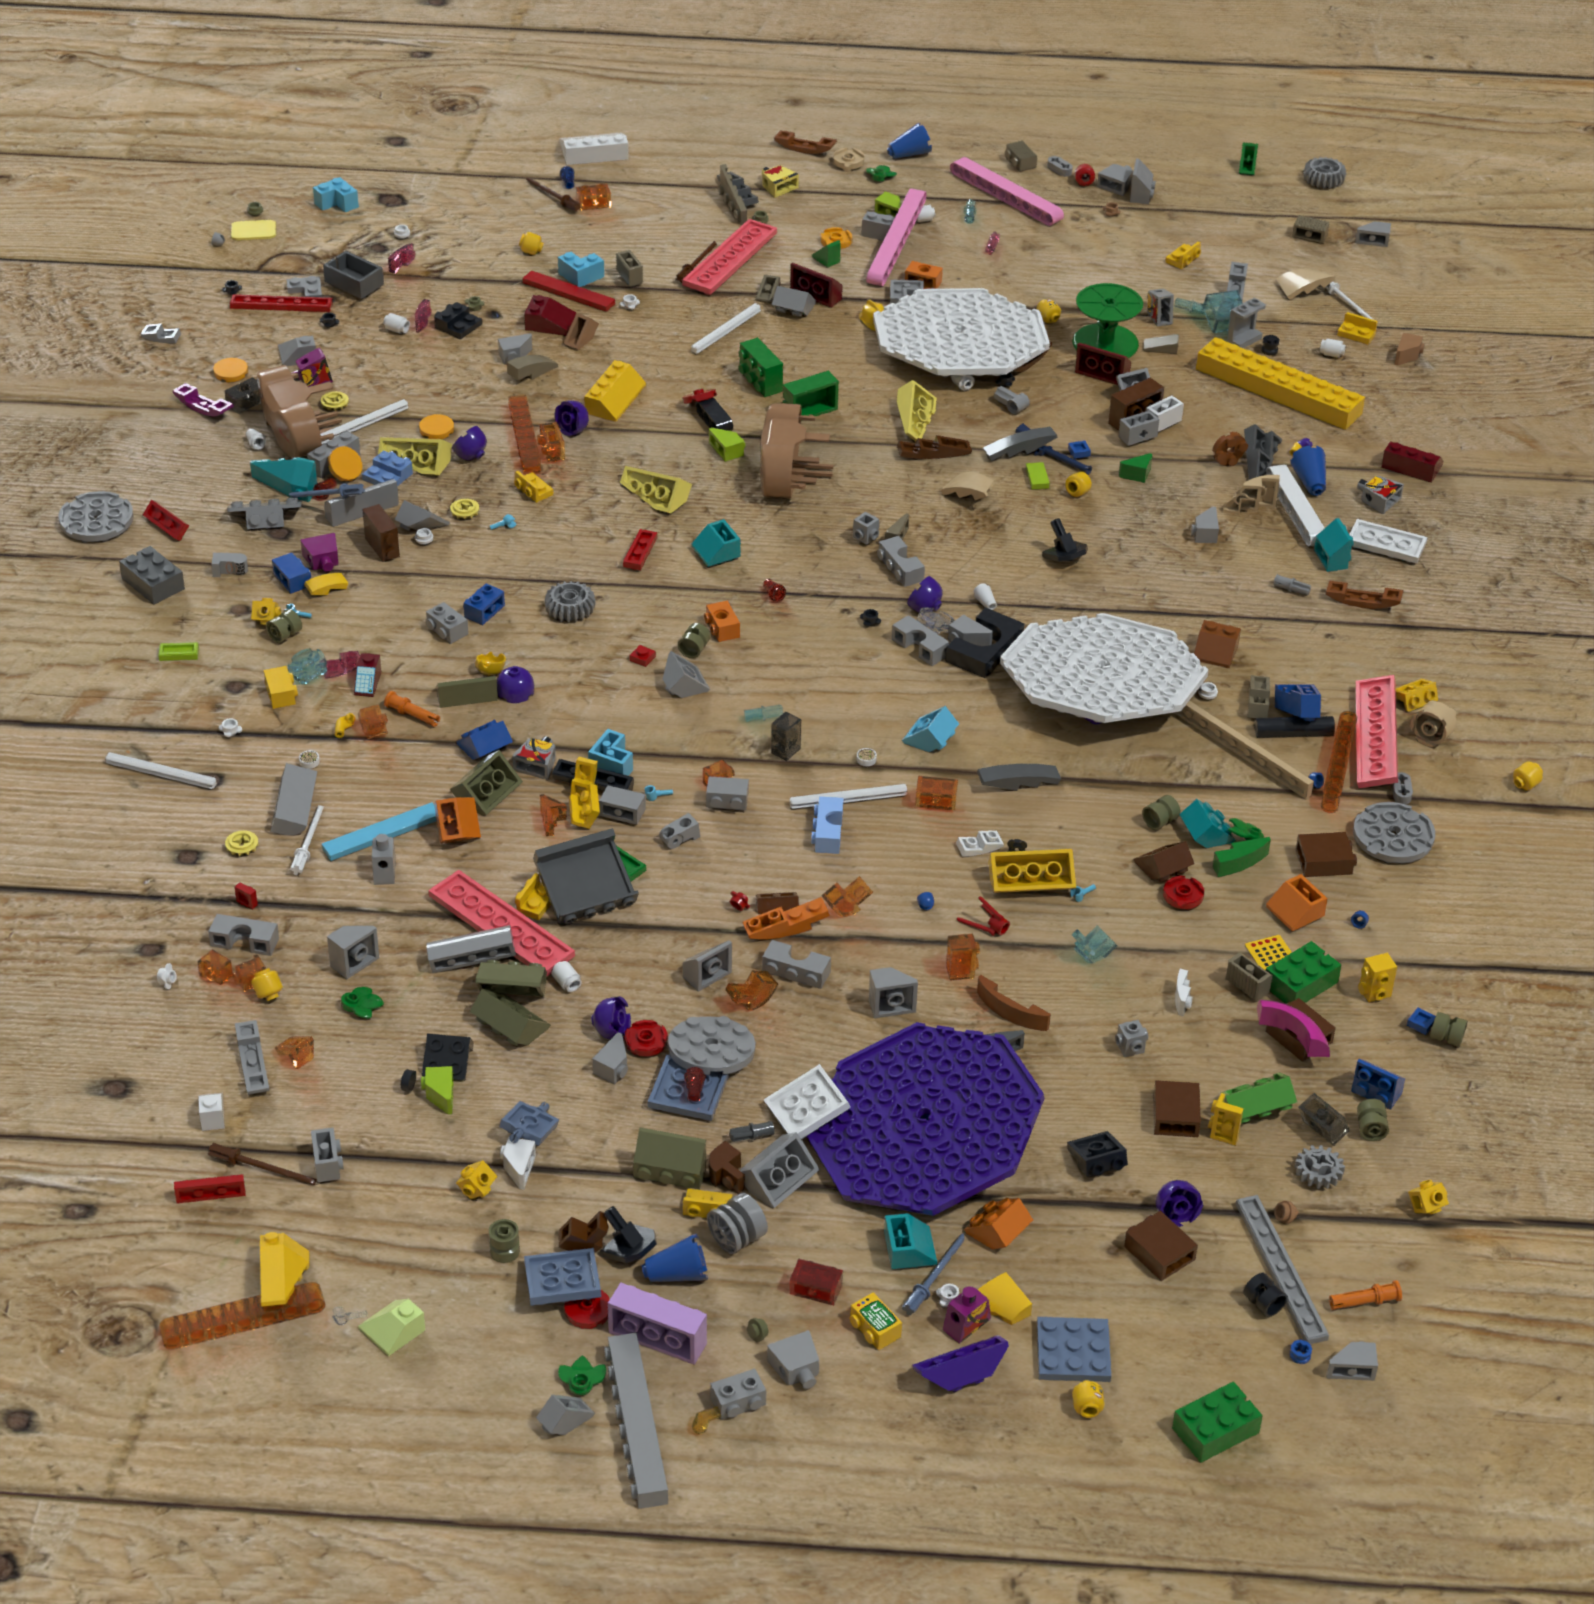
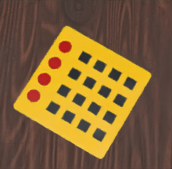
M1280 935L1245 943L1246 948L1256 963L1264 970L1292 953Z

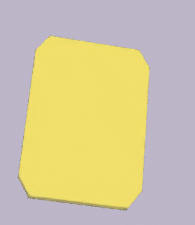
M273 220L236 221L231 226V238L234 240L271 239L276 237V221Z

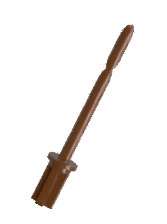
M526 178L529 183L559 199L563 207H568L575 212L581 209L580 203L572 199L570 195L565 194L562 196L541 185L539 182Z
M713 241L691 264L683 265L675 280L682 283V279L717 245L716 241Z
M216 1143L209 1147V1156L231 1162L233 1166L239 1161L311 1185H315L317 1181L315 1178L240 1155L241 1150L239 1148L232 1149Z

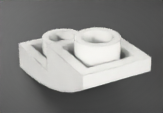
M992 830L978 831L977 837H958L956 841L962 857L989 853L1002 848L1004 845L998 832Z
M1184 969L1179 970L1175 992V1004L1179 1016L1184 1015L1186 1008L1190 1009L1193 997L1190 996V980H1187L1188 971Z

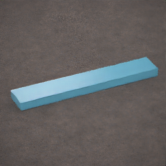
M432 802L322 843V849L330 861L372 846L373 838L379 834L396 837L437 821L434 804Z

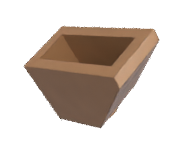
M576 313L563 344L577 350L581 349L593 339L599 323L587 316Z
M1408 333L1402 334L1397 349L1395 365L1418 360L1419 354H1423L1425 344L1422 343L1423 336Z

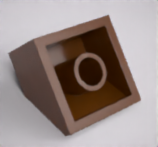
M1186 841L1168 844L1134 858V862L1151 880L1160 879V881L1172 878V873H1184L1188 871L1189 866L1195 864Z

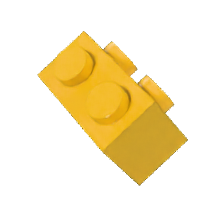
M1388 952L1364 959L1358 989L1368 1003L1392 996L1397 965Z

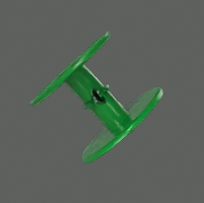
M1113 283L1094 284L1082 289L1076 297L1077 307L1086 316L1097 320V323L1086 325L1074 334L1072 344L1077 351V344L1082 343L1117 353L1127 358L1132 357L1138 351L1139 341L1132 331L1118 325V322L1130 320L1142 311L1143 299L1129 287Z

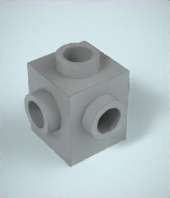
M867 512L853 520V537L866 545L879 537V519Z
M1139 1020L1118 1024L1115 1041L1123 1056L1129 1057L1145 1053L1148 1032L1145 1027H1142Z

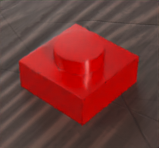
M639 645L629 655L630 661L647 667L656 657V651Z
M241 882L234 887L236 902L252 910L258 905L254 888Z

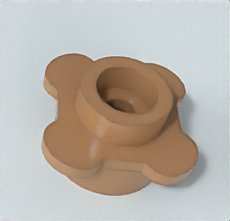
M1109 202L1103 207V210L1106 212L1105 214L1108 216H1115L1121 213L1118 210V204L1115 202Z

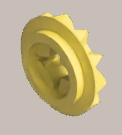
M338 391L326 393L321 397V404L328 411L332 409L335 411L336 409L342 410L349 403L348 396Z
M459 499L450 506L452 516H456L457 519L472 518L478 515V511H480L479 504L472 499Z
M250 831L234 832L225 841L226 849L232 855L237 853L239 856L242 854L249 855L250 851L254 852L256 847L259 846L258 837Z

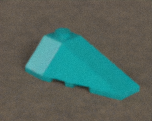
M295 457L292 460L280 458L278 461L265 459L251 460L250 462L251 476L290 498L293 497L289 493L318 490L316 465L313 460ZM313 496L297 498L298 500L309 502Z

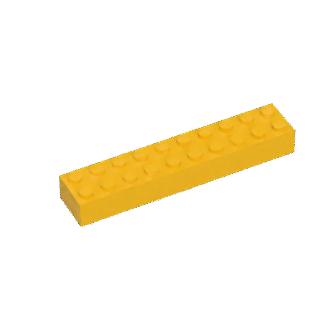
M1215 337L1198 352L1196 370L1344 430L1353 424L1363 413L1364 396Z

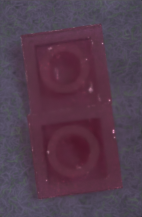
M412 243L399 248L388 257L390 273H396L402 265L408 266L415 259L416 253Z
M423 299L416 309L415 325L417 333L428 325V317L432 312L430 300Z
M358 651L339 653V659L320 661V669L325 679L338 677L356 670L360 654Z

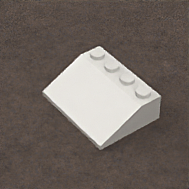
M623 133L559 138L566 165L628 160V141Z

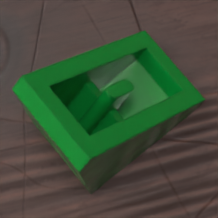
M1243 142L1239 174H1255L1258 144Z
M840 240L824 246L813 253L812 257L827 268L840 263Z
M1148 453L1120 461L1119 477L1145 483L1151 470L1153 455Z

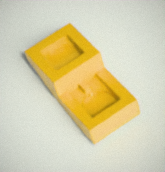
M342 573L320 575L304 583L311 595H328L330 589H347L349 584Z
M583 757L576 759L575 778L571 783V794L580 797L582 791L586 790L590 783L595 784L598 761Z

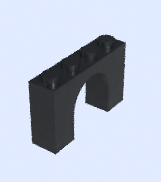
M986 607L976 616V622L993 631L992 639L996 643L988 646H979L956 637L946 647L945 661L983 678L995 670L996 666L1000 663L1001 655L1024 631L1025 623Z

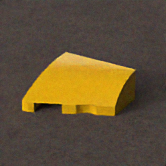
M1007 1272L995 1277L977 1289L988 1298L990 1315L998 1316L1002 1321L1010 1325L1031 1316L1032 1303Z

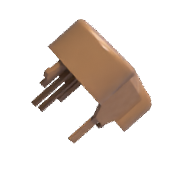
M286 365L261 370L257 373L262 411L265 422L271 426L282 451L291 459L295 457L301 458L320 447L322 441L334 438L333 433L320 435L331 430L330 427L321 430L319 428L341 423L342 419L337 418L317 423L319 420L338 416V412L335 411L321 415L319 410L313 411L307 400L311 394L333 389V386L330 382L307 387L306 383L294 381L295 378H299L298 373H291Z
M772 403L766 413L760 442L761 492L764 497L792 498L793 488L803 490L806 488L804 483L817 482V478L804 477V475L833 476V472L805 470V468L833 470L834 465L816 464L819 463L820 458L798 456L799 444L805 440L829 442L830 434L806 433V428L801 425V420L815 421V416L801 415V404Z

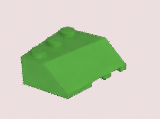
M1279 1072L1273 1074L1274 1079L1270 1077L1261 1078L1254 1082V1086L1244 1084L1220 1092V1094H1225L1224 1103L1244 1108L1241 1123L1250 1121V1116L1258 1114L1259 1117H1264L1272 1114L1271 1110L1279 1108L1280 1111L1292 1108V1104L1297 1103L1290 1077Z

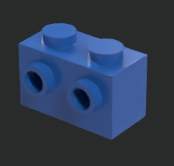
M486 583L463 603L464 617L484 625L505 606L504 591Z

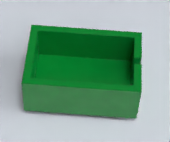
M758 337L741 342L738 352L740 357L739 372L764 397L783 392V362Z
M828 370L783 384V398L785 399L783 403L801 404V415L804 416L813 415L816 417L838 410L839 381Z
M1310 941L1266 968V971L1273 975L1270 992L1285 1004L1293 1002L1298 998L1306 1003L1339 982L1342 965L1329 954L1325 955L1323 949Z
M1233 1381L1175 1410L1172 1429L1198 1461L1202 1463L1260 1433L1263 1415L1250 1400L1246 1401L1247 1396Z

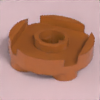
M1229 432L1231 435L1226 437L1223 435L1215 442L1212 451L1214 452V459L1219 464L1234 466L1248 449V444L1240 433Z

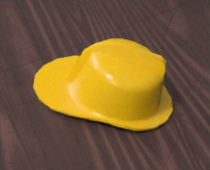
M869 299L859 314V319L873 331H876L873 313L876 311L882 312L884 310L883 305Z

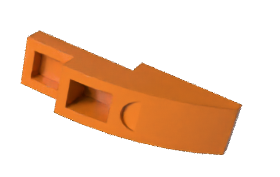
M822 897L787 911H783L782 907L745 920L742 923L749 939H775L811 930V923L827 918L830 915Z

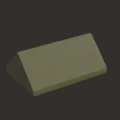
M496 676L443 682L436 685L440 708L498 701Z

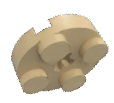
M848 148L838 149L834 152L833 164L842 168L845 172H851L852 169L864 166V153L856 148H853V151L848 150Z

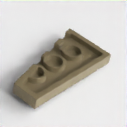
M720 165V186H718V192L722 195L724 202L728 204L729 210L733 212L735 219L743 225L747 221L746 206L741 196L738 195L736 185L732 183L733 178L731 174H727V165Z

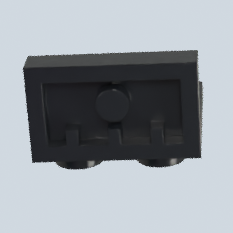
M427 1033L422 1076H425L426 1067H452L453 1080L465 1081L469 1051H473L474 1045L471 1037Z

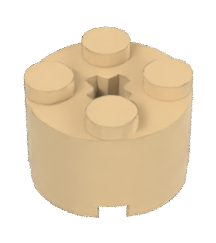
M1429 701L1413 716L1410 723L1411 731H1414L1416 734L1415 738L1423 745L1434 747L1442 744L1456 728V711L1441 702Z

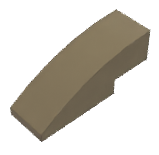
M527 355L508 361L507 373L518 381L525 377L535 379L557 368L558 363L547 356Z
M1251 675L1248 718L1268 717L1270 677Z

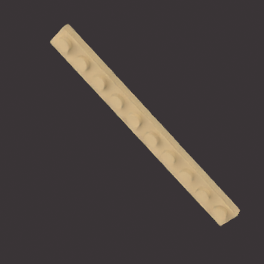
M1190 700L1182 711L1173 712L1304 799H1308L1311 796L1313 780Z

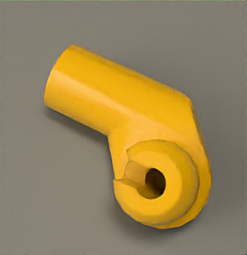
M347 713L346 716L337 719L334 733L337 738L344 737L345 730L354 725L356 720L354 714Z

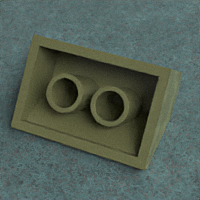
M500 750L486 756L450 790L455 797H474L477 813L485 816L523 781Z
M487 960V963L481 962L476 976V984L480 991L484 989L503 994L544 997L547 971L539 963H530L529 966H525L514 961L508 962V964H500L496 960Z
M481 989L470 1010L472 1014L477 1016L475 1019L484 1025L489 1024L492 1026L491 1030L493 1032L505 1035L507 1037L506 1040L515 1046L519 1044L529 1045L551 1026V1024L506 994Z
M640 1127L633 1161L634 1177L700 1190L706 1172V1139Z

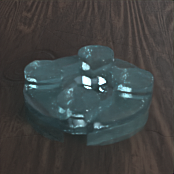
M311 648L304 649L291 658L293 662L291 665L288 664V671L293 674L294 680L299 681L300 684H307L309 681L327 672V660L321 650L316 649L317 651H312Z

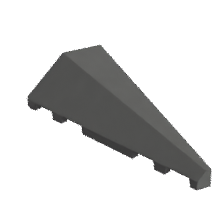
M1256 424L1244 429L1245 441L1248 444L1246 455L1249 480L1266 475V469L1271 466L1274 460L1273 455L1278 451V445L1282 443V439L1273 431L1265 433Z

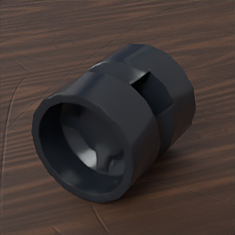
M1264 1272L1252 1277L1243 1290V1294L1253 1304H1256L1257 1308L1266 1317H1272L1280 1312L1288 1300V1295L1279 1286H1275L1274 1281Z

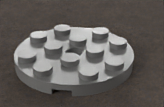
M95 491L75 497L76 500L70 503L66 502L59 511V524L62 531L66 535L85 543L90 541H108L110 538L116 537L127 530L133 521L131 503L127 499L120 498L119 494L107 491Z
M1381 802L1367 806L1365 811L1356 816L1353 836L1363 851L1377 859L1383 860L1386 863H1412L1423 858L1431 851L1435 840V828L1431 820L1424 813L1419 814L1411 810L1412 807L1396 802Z
M726 1016L690 1017L674 1027L668 1038L671 1058L681 1067L700 1074L710 1075V1071H723V1074L736 1072L746 1067L755 1055V1039L746 1026L732 1021Z

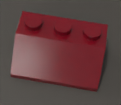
M793 262L790 264V289L807 292L817 303L830 308L842 300L843 285L837 280Z
M1082 343L1077 344L1075 373L1118 385L1116 376L1130 372L1131 361L1126 356Z
M1390 441L1384 450L1381 468L1432 483L1444 461L1441 456L1434 455L1433 453Z

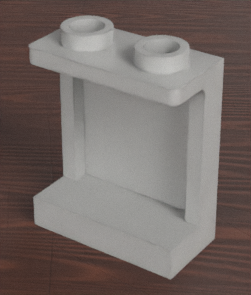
M1252 298L1231 309L1227 342L1245 348L1262 339L1263 333L1255 329L1257 312L1265 309L1266 304L1256 298Z

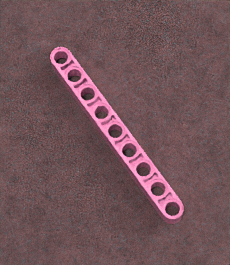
M962 157L950 164V170L955 176L1048 226L1064 218V213L1060 207L966 157Z
M909 189L868 271L866 280L868 284L885 285L925 204L926 191Z

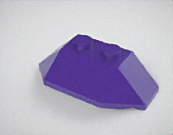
M997 1335L913 1364L912 1368L924 1378L944 1389L958 1391L964 1385L981 1383L985 1380L984 1378L992 1376L1009 1344L1007 1340Z

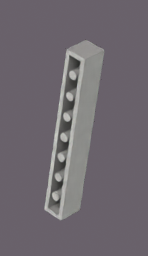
M637 1334L608 1337V1347H604L606 1362L610 1361L611 1366H608L609 1380H614L615 1385H611L613 1400L618 1399V1404L615 1405L616 1417L622 1420V1424H619L620 1438L626 1441V1444H623L624 1459H629L630 1464L626 1466L628 1479H633L634 1484L630 1485L632 1500L637 1499L639 1509L667 1505L668 1488Z

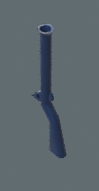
M1022 423L1016 428L1015 432L1019 433L1031 429ZM1043 445L1035 452V455L1040 456L1047 454L1085 472L1087 475L1092 471V466H1087L1053 450L1051 446Z

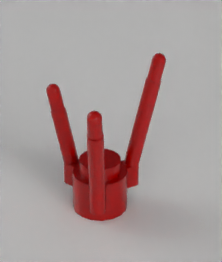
M981 896L978 897L983 903L981 906L992 916L988 921L990 928L960 917L957 918V921L986 931L992 936L996 933L999 935L1005 934L1010 926V922Z

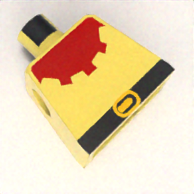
M781 165L771 169L768 167L763 168L761 172L762 185L773 197L776 198L798 188V173Z

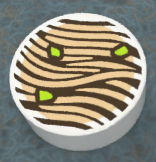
M869 748L860 749L857 752L858 764L866 767L874 765L876 763V752Z
M312 750L302 752L299 756L301 767L307 769L317 767L320 762L319 754Z

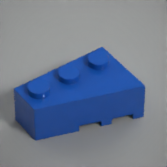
M1275 684V708L1303 718V720L1314 721L1315 718H1320L1321 694L1314 684Z

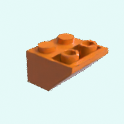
M456 797L435 801L434 808L440 844L481 838L474 797Z
M1300 874L1285 881L1267 902L1266 907L1291 931H1295L1324 917L1328 898Z
M1005 1198L997 1202L992 1200L983 1206L984 1210L980 1214L973 1216L969 1220L970 1224L964 1231L992 1250L1005 1248L1033 1221V1218L1020 1198Z

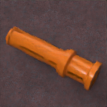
M390 691L385 697V707H392L400 714L407 713L433 727L438 725L434 720L440 722L439 715L411 703L409 698H402L394 691Z
M1394 1280L1391 1284H1373L1369 1289L1329 1295V1299H1332L1329 1300L1332 1310L1373 1302L1381 1305L1384 1301H1401L1402 1290L1399 1282Z

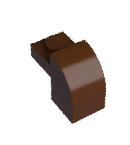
M724 1141L709 1156V1179L715 1187L723 1183L728 1189H732L737 1194L741 1193L745 1189V1174L738 1170L741 1168V1152Z
M599 1211L588 1223L571 1217L559 1229V1248L567 1251L594 1248V1253L602 1249L603 1237L606 1236L609 1229L604 1212Z

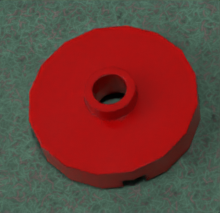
M697 389L692 394L683 396V403L689 404L692 401L707 400L716 396L717 392L716 389Z
M1176 876L1166 881L1163 888V897L1173 907L1192 909L1199 906L1204 900V887L1195 878L1191 877L1188 879L1185 876Z
M637 1021L631 1024L632 1027L627 1028L625 1031V1045L633 1054L653 1056L662 1052L667 1046V1030L663 1025L662 1027L658 1025L656 1021Z
M601 1290V1297L565 1302V1316H567L573 1326L581 1329L596 1328V1325L604 1324L608 1320V1302L610 1298Z

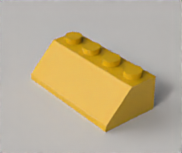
M614 360L584 396L588 415L617 422L644 389L646 382L630 364Z
M1072 849L990 853L988 860L989 877L994 893L1076 889Z

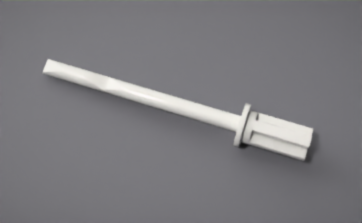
M1331 282L1325 287L1330 295L1337 294L1361 316L1373 319L1339 290L1340 285L1338 283Z
M318 805L302 848H297L294 852L295 858L290 868L291 871H294V875L302 873L306 861L310 859L308 847L324 806Z

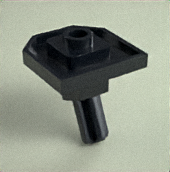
M1059 518L1050 522L1057 538L1054 539L1055 547L1042 552L1044 558L1058 562L1071 561L1087 553V544L1074 541L1071 533H1066Z
M614 1206L609 1207L604 1212V1216L615 1231L612 1233L614 1238L600 1250L603 1257L629 1263L642 1259L657 1245L656 1233L653 1229L635 1225L631 1221L626 1222Z

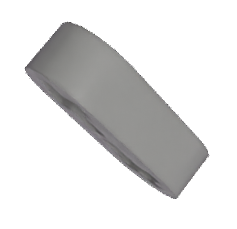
M1058 156L1048 158L1047 167L1063 177L1072 175L1073 166Z
M1398 772V783H1392L1393 799L1396 803L1407 805L1412 799L1411 778L1403 772Z

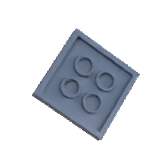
M666 1055L648 1099V1108L712 1121L729 1074H723V1071H710V1075L692 1072L678 1065L670 1055Z
M594 1248L524 1256L530 1305H545L548 1303L569 1302L581 1299L589 1300L601 1297Z
M1037 1317L1039 1380L1111 1382L1108 1319Z

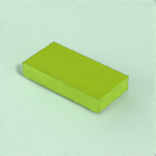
M1044 462L1026 463V471L1031 489H1048L1050 483Z
M198 642L161 643L159 646V661L198 660L199 644Z

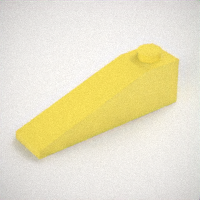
M912 380L898 388L897 405L905 434L916 441L917 438L922 439L926 431L925 427L930 423V417L936 411L937 398Z
M380 437L378 454L383 450L386 452L393 451L398 457L409 458L414 471L423 475H440L450 462L452 444L442 439Z
M625 466L620 480L622 485L638 495L655 510L666 513L674 512L687 502L692 486L691 483L681 478Z

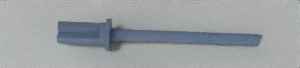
M343 483L337 489L289 493V495L297 498L340 494L341 497L347 498L350 495H362L365 489H363V484L347 485Z
M964 1233L957 1238L924 1284H916L913 1287V1293L902 1306V1310L906 1311L907 1315L915 1313L922 1302L930 1297L929 1287L964 1242Z

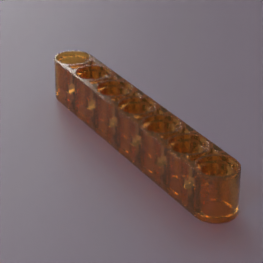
M526 395L508 396L509 410L523 474L541 472L540 456Z
M1351 711L1342 712L1338 721L1321 801V809L1327 813H1335L1340 805L1357 723V715Z
M316 1282L294 1286L295 1290L286 1304L262 1307L261 1295L168 1317L159 1324L163 1345L166 1349H178L317 1314L324 1310L326 1306L321 1287Z

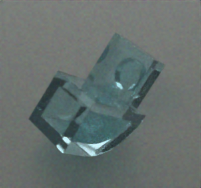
M1098 925L1086 937L1078 929L1071 934L1077 940L1074 943L1076 945L1074 950L1087 963H1096L1106 958L1118 946Z

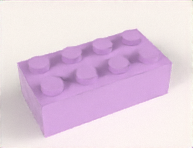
M623 1283L619 1284L608 1302L610 1334L617 1336L636 1333L638 1344L694 1365L707 1344V1314L702 1313L700 1310L691 1309L678 1302L661 1298L656 1294L648 1293Z

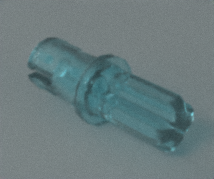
M972 199L966 202V207L964 208V219L968 224L974 222V216L977 212L976 202L972 201Z
M1176 298L1174 304L1177 308L1189 310V313L1192 311L1206 315L1208 304L1198 303L1193 299L1189 301Z
M762 705L761 708L744 710L746 722L760 719L765 721L766 718L783 715L782 705L763 707Z

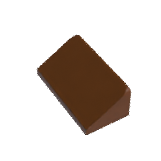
M796 892L757 894L758 914H763L782 907L783 911L799 906L798 894Z

